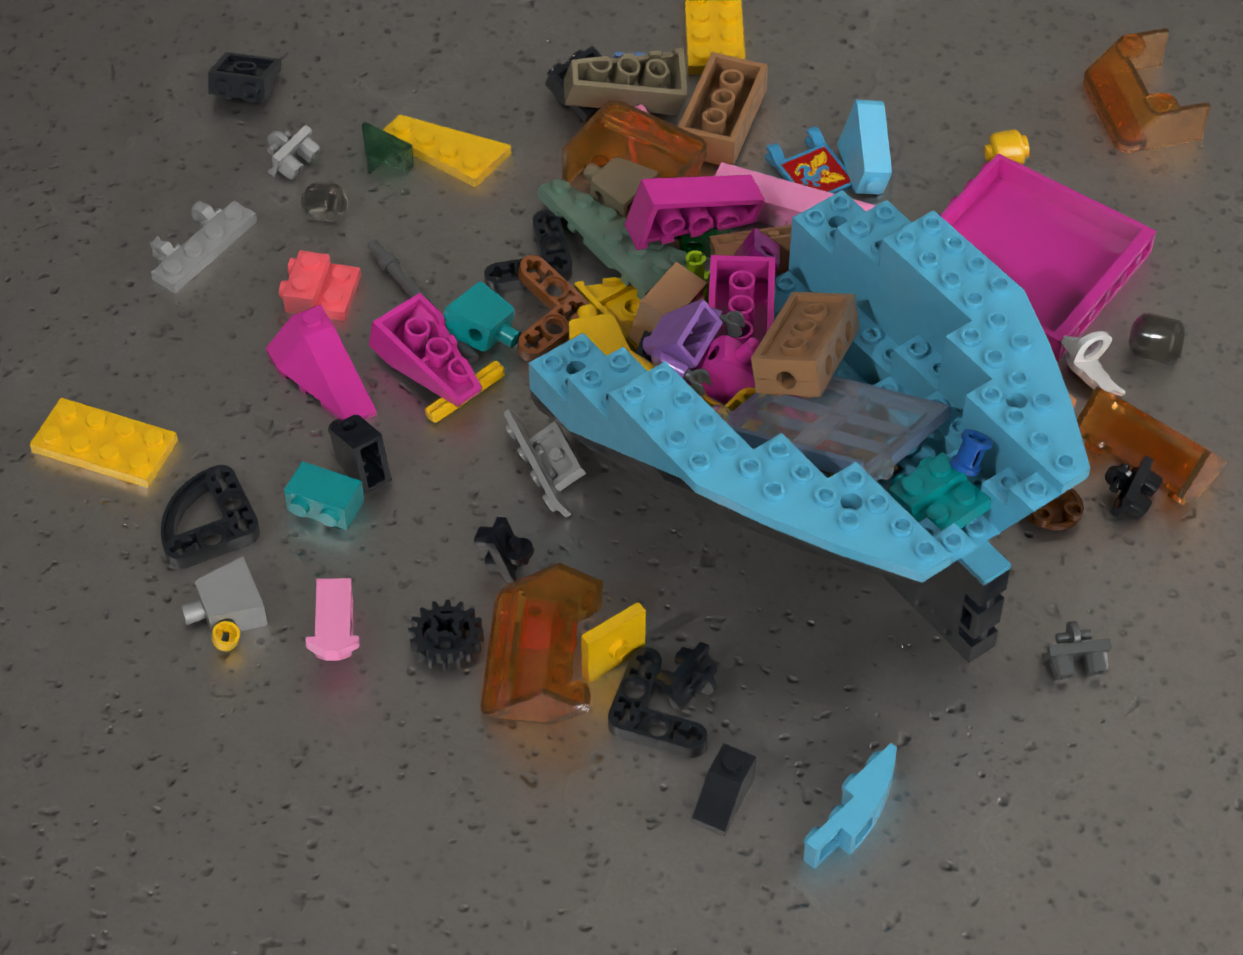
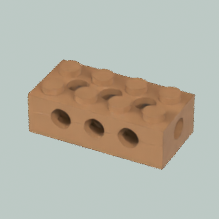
M792 292L751 357L756 393L769 394L775 397L782 395L802 396L803 398L821 397L860 329L855 294Z

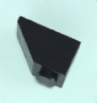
M723 743L708 770L692 816L693 823L725 836L755 780L756 756Z

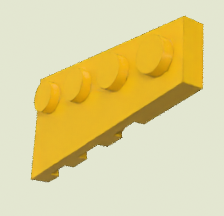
M400 114L381 131L382 140L475 188L511 154V145Z

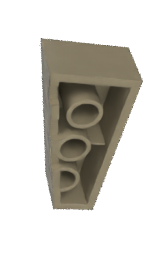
M683 47L674 48L672 52L661 53V50L649 51L648 55L640 56L628 53L622 54L621 58L609 59L608 56L571 60L563 80L565 105L630 111L633 107L642 104L649 113L678 116L688 96Z

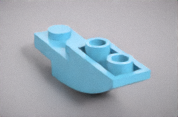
M892 743L882 752L879 750L875 751L858 774L854 772L846 778L841 787L843 790L841 804L833 809L828 821L822 827H814L805 837L803 861L813 869L824 861L838 846L850 855L874 827L884 808L892 783L897 748Z

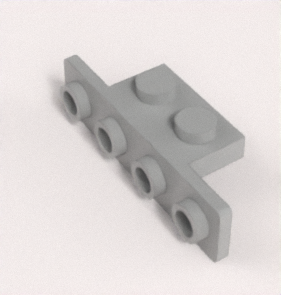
M507 409L503 412L508 421L505 428L515 442H519L521 447L517 451L527 465L531 464L533 468L530 472L532 479L539 488L545 490L546 494L542 496L544 502L553 513L558 510L565 518H568L572 513L560 491L586 474V471L562 427L554 421L533 437H530L522 421Z

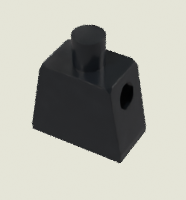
M352 415L344 420L336 419L329 425L328 432L331 437L335 458L349 477L362 481L364 495L392 480L383 437L377 429L359 415Z

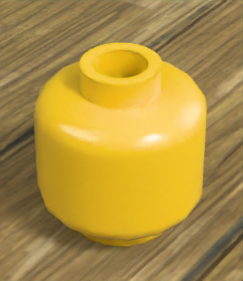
M1017 129L992 133L988 144L984 145L986 162H990L999 153L1023 165L1025 158H1029L1030 155L1026 135H1021Z

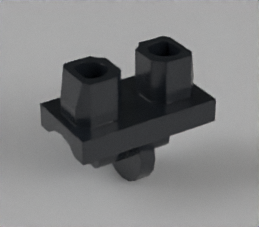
M1145 455L1139 467H1134L1130 471V466L1126 463L1108 468L1105 473V480L1110 485L1109 490L1113 493H1117L1120 490L1110 510L1112 514L1119 517L1126 511L1140 519L1147 513L1152 501L1139 493V490L1151 497L1158 490L1164 479L1150 469L1154 462L1153 459Z
M497 517L493 527L480 526L474 537V544L477 549L488 550L485 556V565L488 571L500 572L507 583L515 582L517 567L519 565H527L529 559L534 554L532 542L527 538L515 536L506 517Z
M700 642L694 649L682 647L676 653L674 659L677 669L674 672L661 670L655 677L658 691L668 696L673 709L681 711L693 696H697L700 692L709 695L716 690L717 682L713 676L717 673V667L709 656V644Z

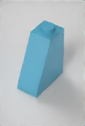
M855 100L837 146L854 192L857 194L883 195L892 175L885 105L883 101Z

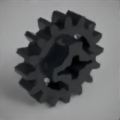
M446 599L444 606L439 607L437 602L433 601L431 610L428 611L426 608L421 607L420 617L411 618L412 627L408 628L410 650L417 653V660L419 662L428 659V667L431 669L436 663L441 664L443 671L447 670L450 663H453L459 669L461 668L460 660L464 659L471 663L473 661L472 652H481V642L484 641L481 617L475 618L474 608L464 611V602L460 601L454 607L451 606L450 599ZM468 630L469 634L467 639L465 640V632ZM425 632H426V634H427V638H426V639L423 638Z

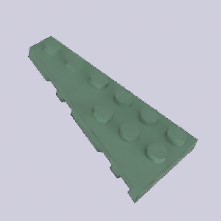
M556 178L539 186L537 197L556 216L564 217L568 221L567 227L573 233L579 232L584 237L583 243L609 269L618 270L622 274L621 281L626 286L633 285L638 290L637 297L640 300L644 298L675 262L686 268L687 253L676 249L668 243L662 245L660 240L648 243V248L637 250L625 227L626 218L619 215L614 209L597 202L591 195L582 193L572 187L567 181Z

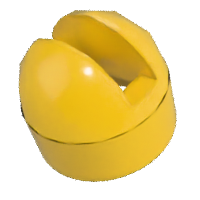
M222 621L214 626L211 640L217 650L229 652L238 645L240 629L236 624ZM223 632L230 634L227 642L222 641Z

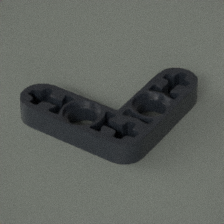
M551 210L538 211L533 216V234L539 255L568 281L573 275L572 258L560 217L556 216ZM544 224H548L551 231L546 232ZM549 243H557L560 245V247L555 250L547 249L545 245ZM522 259L490 264L484 271L485 284L496 293L528 289L518 277Z
M643 647L637 649L631 655L608 713L609 731L617 738L686 758L701 756L707 749L708 738L706 728L703 725L648 709L656 688L655 677L662 670V658L660 653L653 648ZM649 661L652 664L647 666L645 677L641 676V665ZM630 687H639L645 691L644 695L640 698H631L625 692ZM625 708L630 710V720H627L624 725L619 724L618 721L623 719ZM661 724L668 731L662 736H654L648 732V729L652 725ZM673 730L678 731L676 740H673ZM691 736L697 737V740H694L692 744L686 743V740H689Z

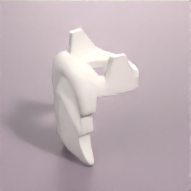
M1097 331L1082 337L1064 336L1061 343L1068 351L1064 359L1069 368L1085 384L1105 398H1109L1111 395H1125L1126 392L1110 379V375L1102 369L1103 366L1097 360L1112 342V337L1107 332ZM1091 345L1092 349L1086 350Z

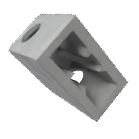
M244 557L238 558L196 579L194 584L198 600L180 605L186 625L206 619L211 634L214 626L222 621L236 624L240 631L268 625L263 601Z

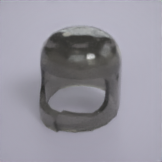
M1141 314L1133 321L1129 331L1128 343L1130 350L1138 357L1174 366L1178 358H1180L1185 338L1184 324L1179 319L1162 315ZM1174 333L1175 339L1172 351L1169 352L1171 339Z

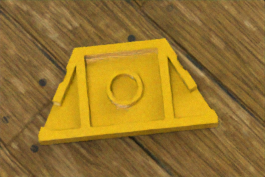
M616 277L602 278V284L585 286L584 281L574 283V288L589 304L595 306L597 315L607 313L614 315L630 350L636 352L639 344L631 340L628 335L641 302L637 297L638 290L633 285L626 286L621 281V278Z

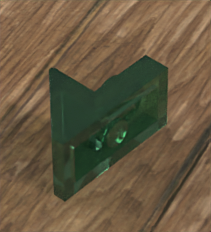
M367 122L361 125L368 174H371L382 162L405 173H408L414 167L411 144Z

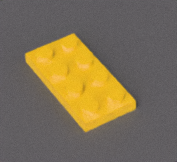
M685 0L688 75L702 74L712 52L745 59L741 0Z
M61 397L30 442V448L33 453L149 488L178 442L176 432Z

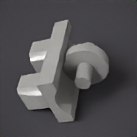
M305 125L293 137L289 131L284 133L273 131L269 134L268 143L270 146L267 148V151L270 155H273V165L268 169L270 175L275 178L279 173H282L293 180L303 167V164L295 158L297 155L301 156L308 163H311L318 156L321 147L310 138L311 128Z

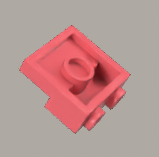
M299 250L297 258H290L287 270L288 281L282 280L279 287V298L283 299L285 312L297 314L321 305L329 319L345 321L361 278L360 267L330 263V256L328 254Z

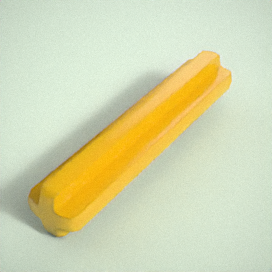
M492 361L475 373L482 386V391L504 377L505 369L498 361ZM440 397L425 408V415L432 423H437L459 407Z

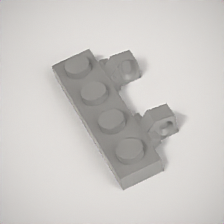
M198 201L191 207L194 221H201V229L183 245L177 243L173 247L169 241L160 240L159 236L150 243L153 252L152 256L157 258L160 264L151 272L153 281L176 294L257 222L255 212L235 201H232L223 210L218 207L213 210L210 205Z

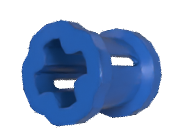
M965 429L961 435L963 440L957 455L951 458L950 465L965 475L977 476L981 471L980 462L986 450L991 449L993 442L981 432Z

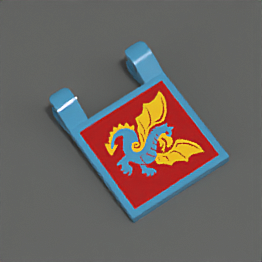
M817 126L806 130L809 136L805 138V143L811 149L788 159L785 158L782 149L777 143L766 146V150L769 152L765 155L766 162L775 167L787 181L833 194L842 190L845 192L853 188L846 167L827 145Z

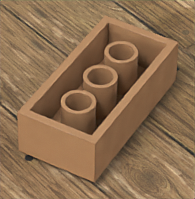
M712 52L677 128L676 155L720 165L721 162L735 165L767 91L768 64Z

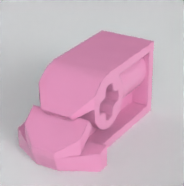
M351 578L316 579L315 636L306 637V649L314 652L316 658L325 661H336L351 657L352 651L359 648V636H353V592Z

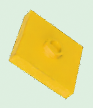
M639 602L634 603L582 634V676L589 684L630 660L631 655L637 649L645 647L646 610Z

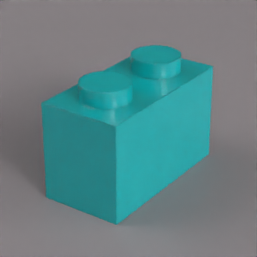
M303 461L284 489L287 511L292 512L296 516L308 517L320 521L326 526L338 527L344 530H348L364 503L361 480Z

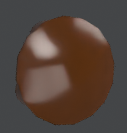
M1071 488L1025 518L1035 526L1043 529L1065 530L1074 527L1081 520L1084 512L1083 501L1076 490Z

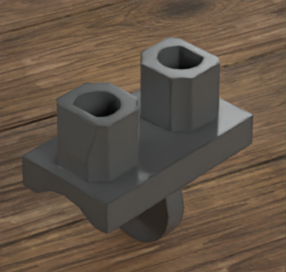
M1071 621L1066 624V632L1055 634L1057 644H1068L1048 646L1047 653L1042 654L1043 665L1050 664L1056 681L1073 678L1076 675L1073 661L1084 660L1087 676L1105 674L1108 670L1107 653L1112 649L1110 638L1081 642L1082 640L1092 639L1091 630H1080L1078 623Z

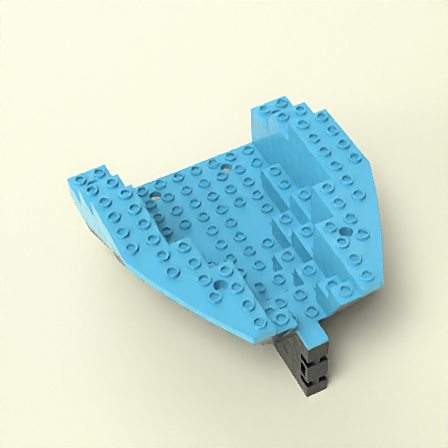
M843 190L792 218L789 270L775 278L774 320L792 292L855 294L860 329L833 375L951 405L952 416L897 463L898 470L876 482L857 462L829 477L827 473L821 472L782 433L779 434L776 428L765 425L759 433L774 436V438L752 449L666 361L647 371L624 347L606 356L584 333L529 362L530 392L534 404L539 411L569 430L581 444L651 484L740 526L807 552L883 576L968 663L995 646L998 630L994 626L1000 622L1005 599L1000 593L1007 589L1011 563L988 540L1088 478L1090 472V465L1071 398L1050 343L1025 290L934 210L911 222L887 200L865 211ZM825 393L821 397L806 398L810 405L834 410L846 400L845 398ZM871 405L866 409L867 420L908 431L923 420L922 418ZM845 426L837 433L870 443L880 438L884 446L888 448L892 447L899 440L850 426ZM971 429L988 436L993 444L991 449L986 450L980 462L981 471L977 476L967 475V480L991 498V509L960 529L953 523L941 531L928 518L918 523L889 494L888 488H890L893 479L900 474L908 476L917 470L923 458L927 456L935 458L942 452L950 458L957 455L963 441L961 438L963 430ZM841 446L846 457L857 452L856 450Z

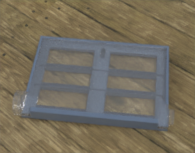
M834 375L821 397L803 398L802 396L795 395L775 397L769 394L755 393L732 412L727 407L720 405L711 406L752 449L759 447L782 433L818 469L836 474L852 463L857 462L876 482L879 479H890L894 466L952 416L951 405Z

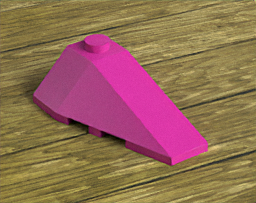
M418 293L372 322L369 346L394 369L457 407L482 391V386L466 358L462 357L457 348L458 342L454 335H450L446 328L442 313L421 293Z
M318 305L292 315L266 347V352L279 374L286 379L289 377L296 382L302 392L305 394L310 393L321 402V406L337 419L344 420L352 415H359L363 419H367L377 415L376 409L334 325L322 306Z

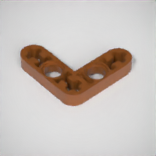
M528 255L521 260L518 277L551 311L526 329L519 337L516 348L517 354L528 362L553 350L569 338V322L567 318L570 315L571 309L577 311L579 307L589 304L554 268L537 255ZM529 268L530 270H534L536 268L538 270V274L534 271L529 273L527 272V269ZM556 286L561 289L563 294L558 297L551 296L547 293L546 288ZM578 313L573 314L569 321L579 318ZM551 323L557 324L561 327L562 332L551 334L546 330L545 326ZM540 336L541 340H539L537 348L530 347L528 349L526 347V343L532 345L538 341V338Z

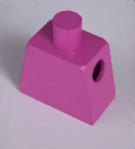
M722 335L710 343L698 365L691 368V371L701 368L708 372L712 385L700 383L703 385L706 395L726 405L742 389L754 388L751 357L760 344L759 340L749 338L746 342L741 343L728 335ZM686 379L685 381L691 386L690 381Z

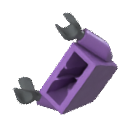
M701 299L662 316L652 334L644 338L643 349L645 353L651 355L655 366L666 361L684 380L690 381L692 388L699 396H703L706 393L703 385L700 383L712 385L710 376L705 369L700 368L691 371V368L698 365L722 324L726 325V332L730 337H740L742 335L741 328H745L744 317L739 311H731L724 315L722 310L709 307L704 299Z

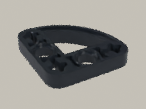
M227 465L210 467L185 482L168 502L161 521V540L165 557L169 565L175 569L188 568L256 542L260 536L257 516L234 470ZM218 479H222L224 482H226V490L222 491V487ZM206 492H209L221 519L177 535L178 526L184 513L194 501ZM238 500L241 502V505L236 509L224 508L228 501ZM242 518L245 527L249 529L247 531L239 528L238 521ZM212 535L222 538L215 545L204 543V540ZM198 542L199 549L196 550L194 543ZM182 549L186 553L179 555L176 551Z

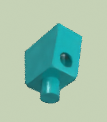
M481 281L477 282L445 307L443 317L450 335H454L456 340L480 351H488L499 341L513 348L518 343L521 335L520 331L512 327L515 314L514 307Z

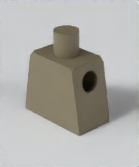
M614 157L603 168L591 162L585 168L583 177L590 181V195L594 200L614 209L619 215L627 219L641 179L659 178V172L626 159Z

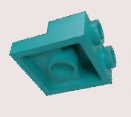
M943 452L935 458L931 456L923 458L917 470L908 476L904 474L896 476L891 482L888 492L918 523L928 518L941 531L953 523L961 529L991 509V498L969 482L967 475L951 467V458Z

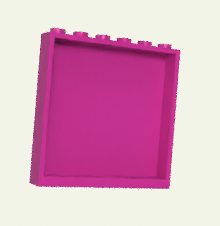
M999 153L990 162H985L976 178L970 179L966 183L963 192L958 197L954 196L950 200L947 209L942 214L939 213L945 221L1025 290L1050 343L1057 363L1067 352L1061 343L1063 337H1080L1152 252L1156 230Z

